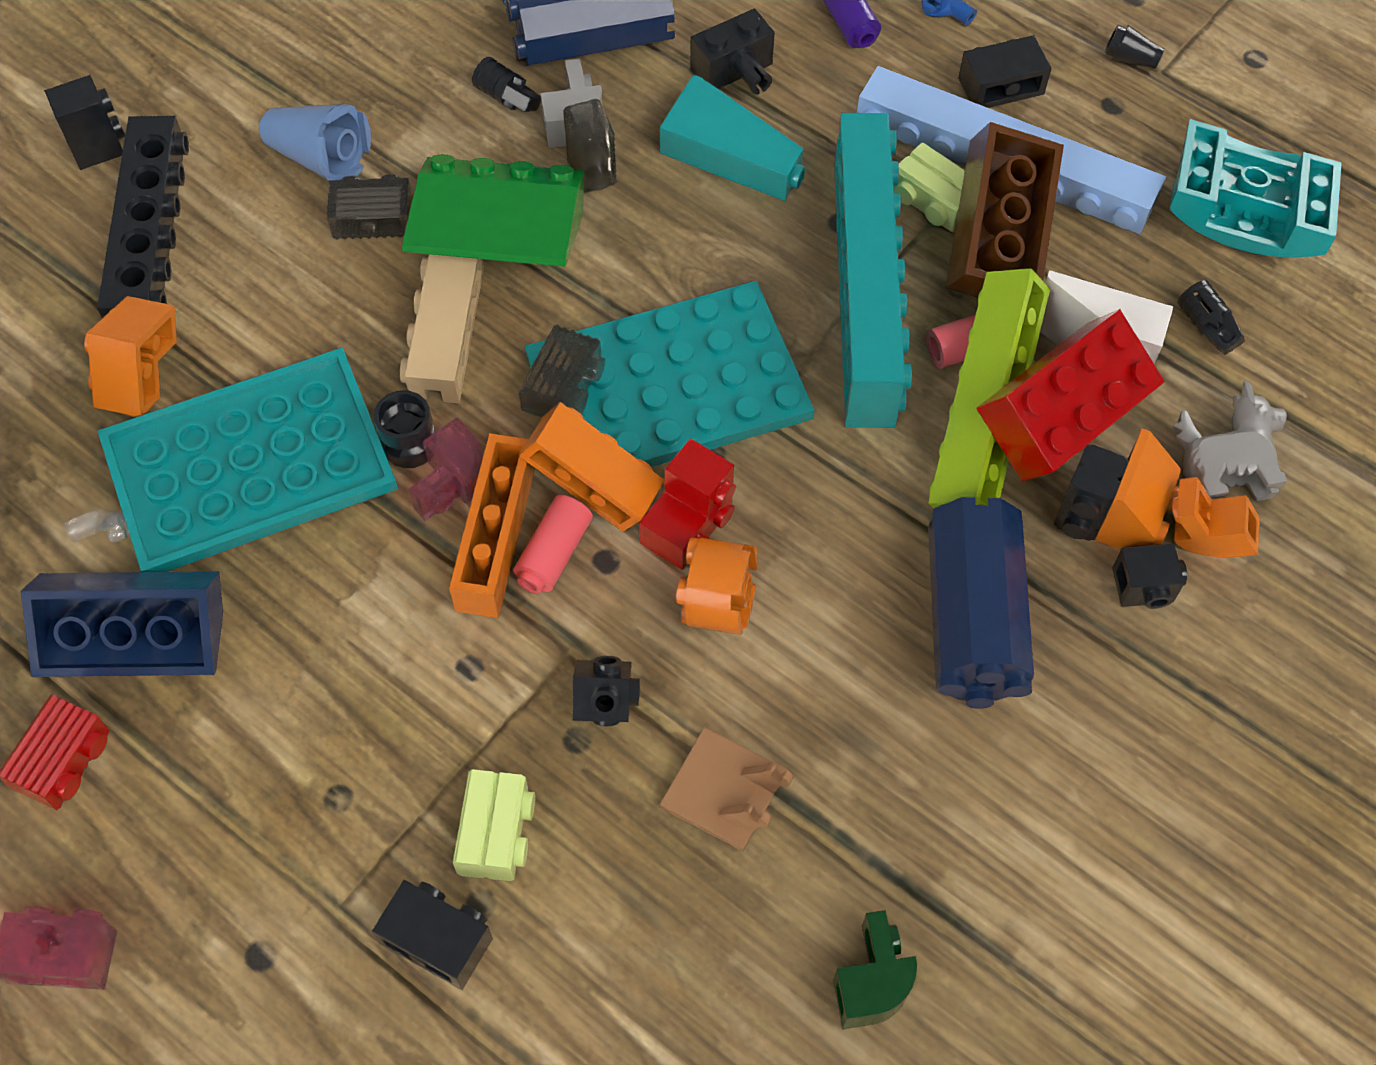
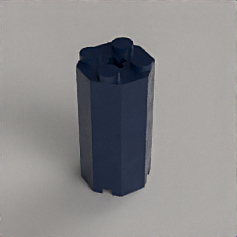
M505 0L509 22H516L518 35L512 37L515 56L517 60L524 59L526 66L675 38V30L667 32V23L675 22L672 0Z
M961 497L934 508L932 522H929L928 531L936 689L940 694L949 695L958 700H966V705L974 709L991 707L994 704V700L1030 695L1032 693L1034 665L1022 511L1002 498H988V506L976 505L975 497Z

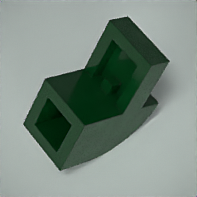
M886 910L866 913L862 923L869 963L837 968L834 975L833 984L842 1030L874 1025L891 1018L903 1006L915 983L917 974L916 956L896 959L895 955L901 954L900 935L896 924L889 925Z

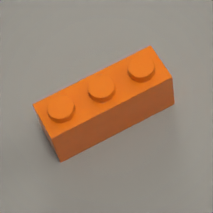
M561 402L542 417L519 454V457L622 532L644 518L664 482V479L656 474L648 463L636 459L621 448L612 436L601 433L585 421L581 413L573 408L566 407Z

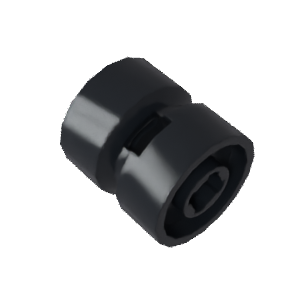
M409 390L395 391L383 397L374 410V422L387 460L401 468H416L424 465L433 457L437 449V436L426 399L418 393Z

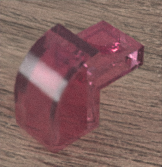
M455 418L423 441L428 463L434 471L410 487L409 493L414 510L424 521L434 514H441L448 510L458 497L469 508L471 506L483 456L476 437L458 418Z

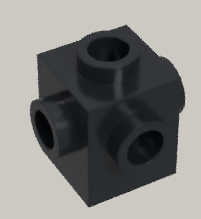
M599 656L594 660H576L573 674L572 721H593L594 724L599 726H614L620 722H629L630 707L639 706L640 678H631L632 662L621 661L620 658L615 656Z

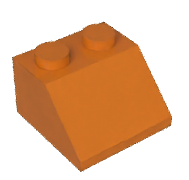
M1142 428L1127 459L1129 462L1115 498L1095 541L1119 550L1126 547L1162 545L1170 526L1169 522L1163 521L1166 510L1173 512V499L1179 495V487L1175 485L1181 468L1151 431Z

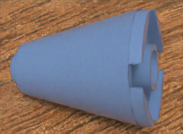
M349 104L271 108L264 114L259 123L260 136L265 145L333 183L345 184L353 181L364 167V165L359 164L363 152L369 153L371 146V130L367 117L363 112L357 111L356 107Z

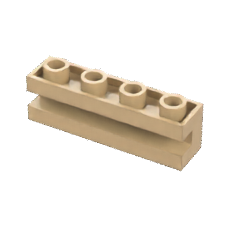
M429 254V257L422 258L421 280L424 282L422 290L417 289L414 296V312L417 314L416 322L410 323L408 326L407 346L410 348L408 358H402L400 381L406 383L409 391L418 393L426 401L428 391L434 390L441 391L443 402L460 404L484 272L482 259Z

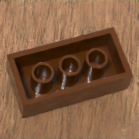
M989 122L970 140L946 289L978 298L983 288L986 273L994 271L1032 269L1043 281L1063 155V144L993 122Z

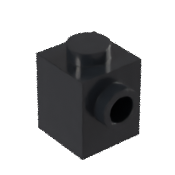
M1175 544L1122 548L1112 567L1121 607L1145 605L1149 609L1166 607L1175 601L1182 587L1187 583L1186 564L1182 559L1179 560Z

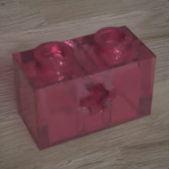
M37 906L25 907L23 913L4 912L0 928V979L7 984L105 990L118 931L103 918L104 915L102 913L92 910L77 909L73 911L72 916L55 915L53 910Z

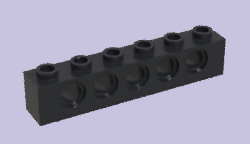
M128 116L97 306L102 318L127 296L167 304L164 292L165 282H169L172 275L169 252L170 249H174L176 246V232L173 226L174 217H179L181 210L178 189L185 182L182 161L183 155H188L189 153L188 135L186 132H181L176 116Z

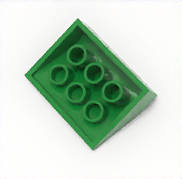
M447 154L427 157L418 174L402 243V252L566 267L583 217L584 171L574 170L568 165H554L550 168L536 167L526 161L502 164L494 163L489 158H475L471 161L457 160Z

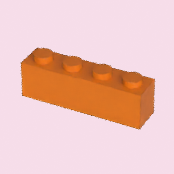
M489 433L449 586L455 612L499 619L535 472V467L519 457L528 439Z

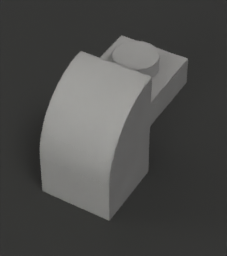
M580 58L565 60L567 90L540 93L548 148L584 142L591 138L602 124L601 85L592 86L590 73L583 74Z

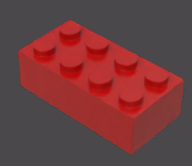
M1118 309L1085 324L976 409L1023 482L1055 472L1165 381L1121 309Z

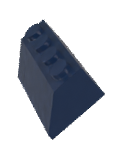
M219 571L39 573L20 591L31 677L214 675L216 673L223 621Z

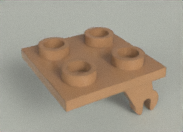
M704 727L661 801L660 808L725 843L744 851L755 829L768 826L771 815L766 812V809L776 790L780 786L789 787L794 777L786 768Z

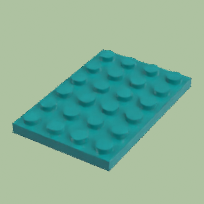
M757 280L524 346L525 354L546 413L560 402L566 407L577 410L584 417L585 421L601 433L612 436L621 448L636 459L645 461L651 467L671 462L690 438L711 450L814 419L815 410Z
M343 347L97 431L141 572H168L398 489L395 477Z

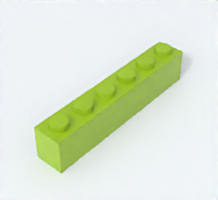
M1032 269L986 273L983 288L978 295V308L974 324L969 331V344L964 363L959 370V383L955 399L949 410V422L945 438L939 449L940 458L935 478L929 489L930 497L928 503L933 508L961 497H975L976 505L988 506V498H1000L1009 460L976 408L1032 366L1050 293V288Z

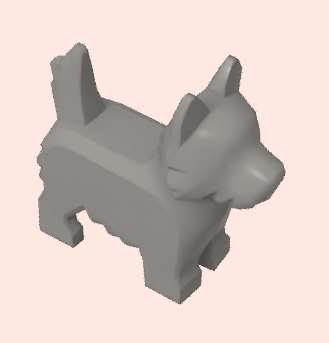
M1249 381L1243 382L1241 396L1236 394L1233 397L1232 432L1202 437L1196 430L1188 412L1182 411L1180 413L1178 423L1173 425V429L1178 434L1176 435L1177 441L1185 450L1183 475L1186 478L1198 477L1211 499L1228 495V488H1232L1235 485L1240 488L1245 484L1255 501L1274 498L1279 493L1278 488L1284 487L1287 478L1285 473L1279 469L1277 452L1271 435L1285 427L1287 414L1284 409L1271 407L1264 397L1254 395Z

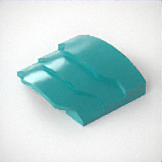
M1189 119L1180 155L1177 178L1173 184L1169 209L1181 221L1198 233L1238 250L1276 257L1326 255L1336 238L1342 163L1306 152L1299 156L1298 154L1276 152L1255 147L1228 136L1226 129Z

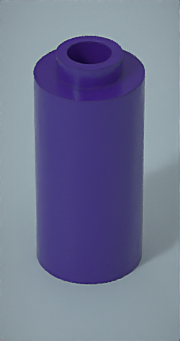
M823 0L850 47L865 48L876 41L881 32V24L867 0Z

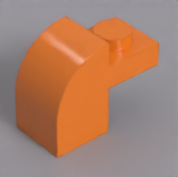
M1198 477L1180 479L1179 495L1173 499L1172 504L1173 515L1176 521L1174 541L1178 546L1194 554L1216 558L1258 555L1260 517L1247 495L1211 499Z

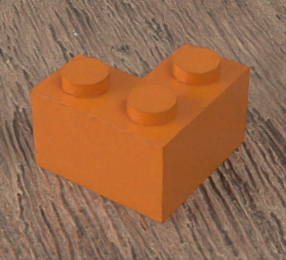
M127 296L93 328L89 329L86 333L84 348L89 356L90 373L88 376V386L92 390L94 408L139 417L144 415L160 399L158 361L177 343L175 306Z

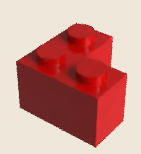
M690 438L665 468V492L639 522L640 544L683 570L687 565L686 554L690 538L710 539L709 536L715 528H723L733 515L735 506L732 505V497L736 489V485L733 483L734 464Z

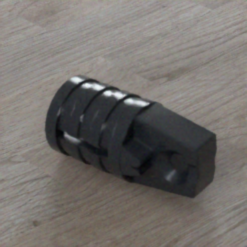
M490 56L484 58L477 65L472 76L474 87L489 94L490 97L510 110H515L516 107L524 112L536 111L538 109L541 96L525 85L527 81L525 78L506 68L503 64L498 63L497 60Z
M1208 280L1195 283L1178 298L1177 304L1184 310V313L1190 318L1193 325L1197 327L1200 334L1207 338L1224 355L1232 352L1245 342L1244 335L1235 321L1231 309L1226 306V303L1219 297V294L1212 288Z

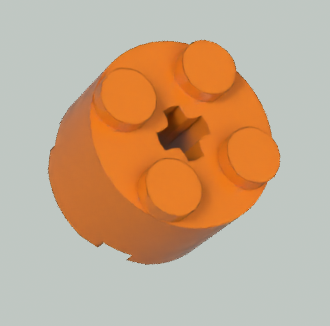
M690 538L686 554V562L690 564L688 578H680L676 594L677 604L683 605L681 623L687 624L688 627L742 635V628L746 629L754 601L756 584H752V573L749 572V569L757 570L758 568L757 547L708 538Z

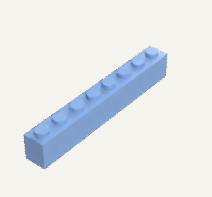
M877 66L858 99L857 113L889 114V130H896L898 140L916 147L923 142L945 158L966 166L970 140L989 122L1063 144L1064 148L1055 201L1140 235L1157 202L1166 176L880 66Z

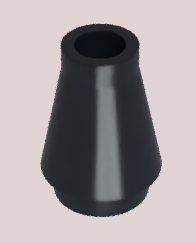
M1117 25L1109 39L1105 53L1112 56L1111 60L1146 66L1155 70L1165 48L1158 46L1130 25H1127L1126 28Z

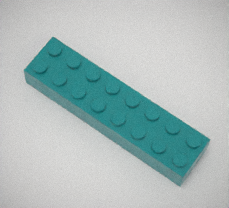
M888 113L840 114L834 176L845 428H895L898 412H905L906 389L911 388V363H904V353H908L909 328H902V318H906L907 294L900 293L899 285L904 283L905 261L904 259H898L897 250L902 249L903 228L902 225H896L895 218L900 216L901 197L900 193H894L893 186L898 184L899 165L898 161H892L891 154L896 153L897 134L896 130H889Z

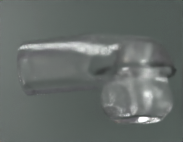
M97 509L64 523L73 543L103 530L108 534L109 540L114 543L130 536L123 512Z

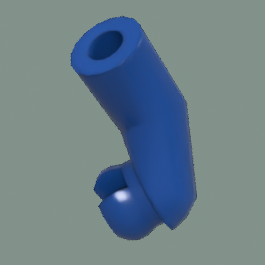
M922 0L923 12L933 18L953 16L968 26L977 14V10L963 0Z

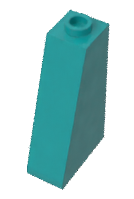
M693 74L660 126L661 154L777 199L786 201L793 188L798 189L804 179L806 167L802 165L803 148L697 75Z

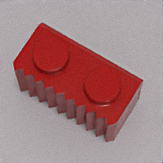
M51 694L1 767L0 780L10 789L58 810L61 808L63 801L70 800L78 791L83 770L88 767V762L98 758L104 751L109 729L96 714L90 713L86 709H82Z

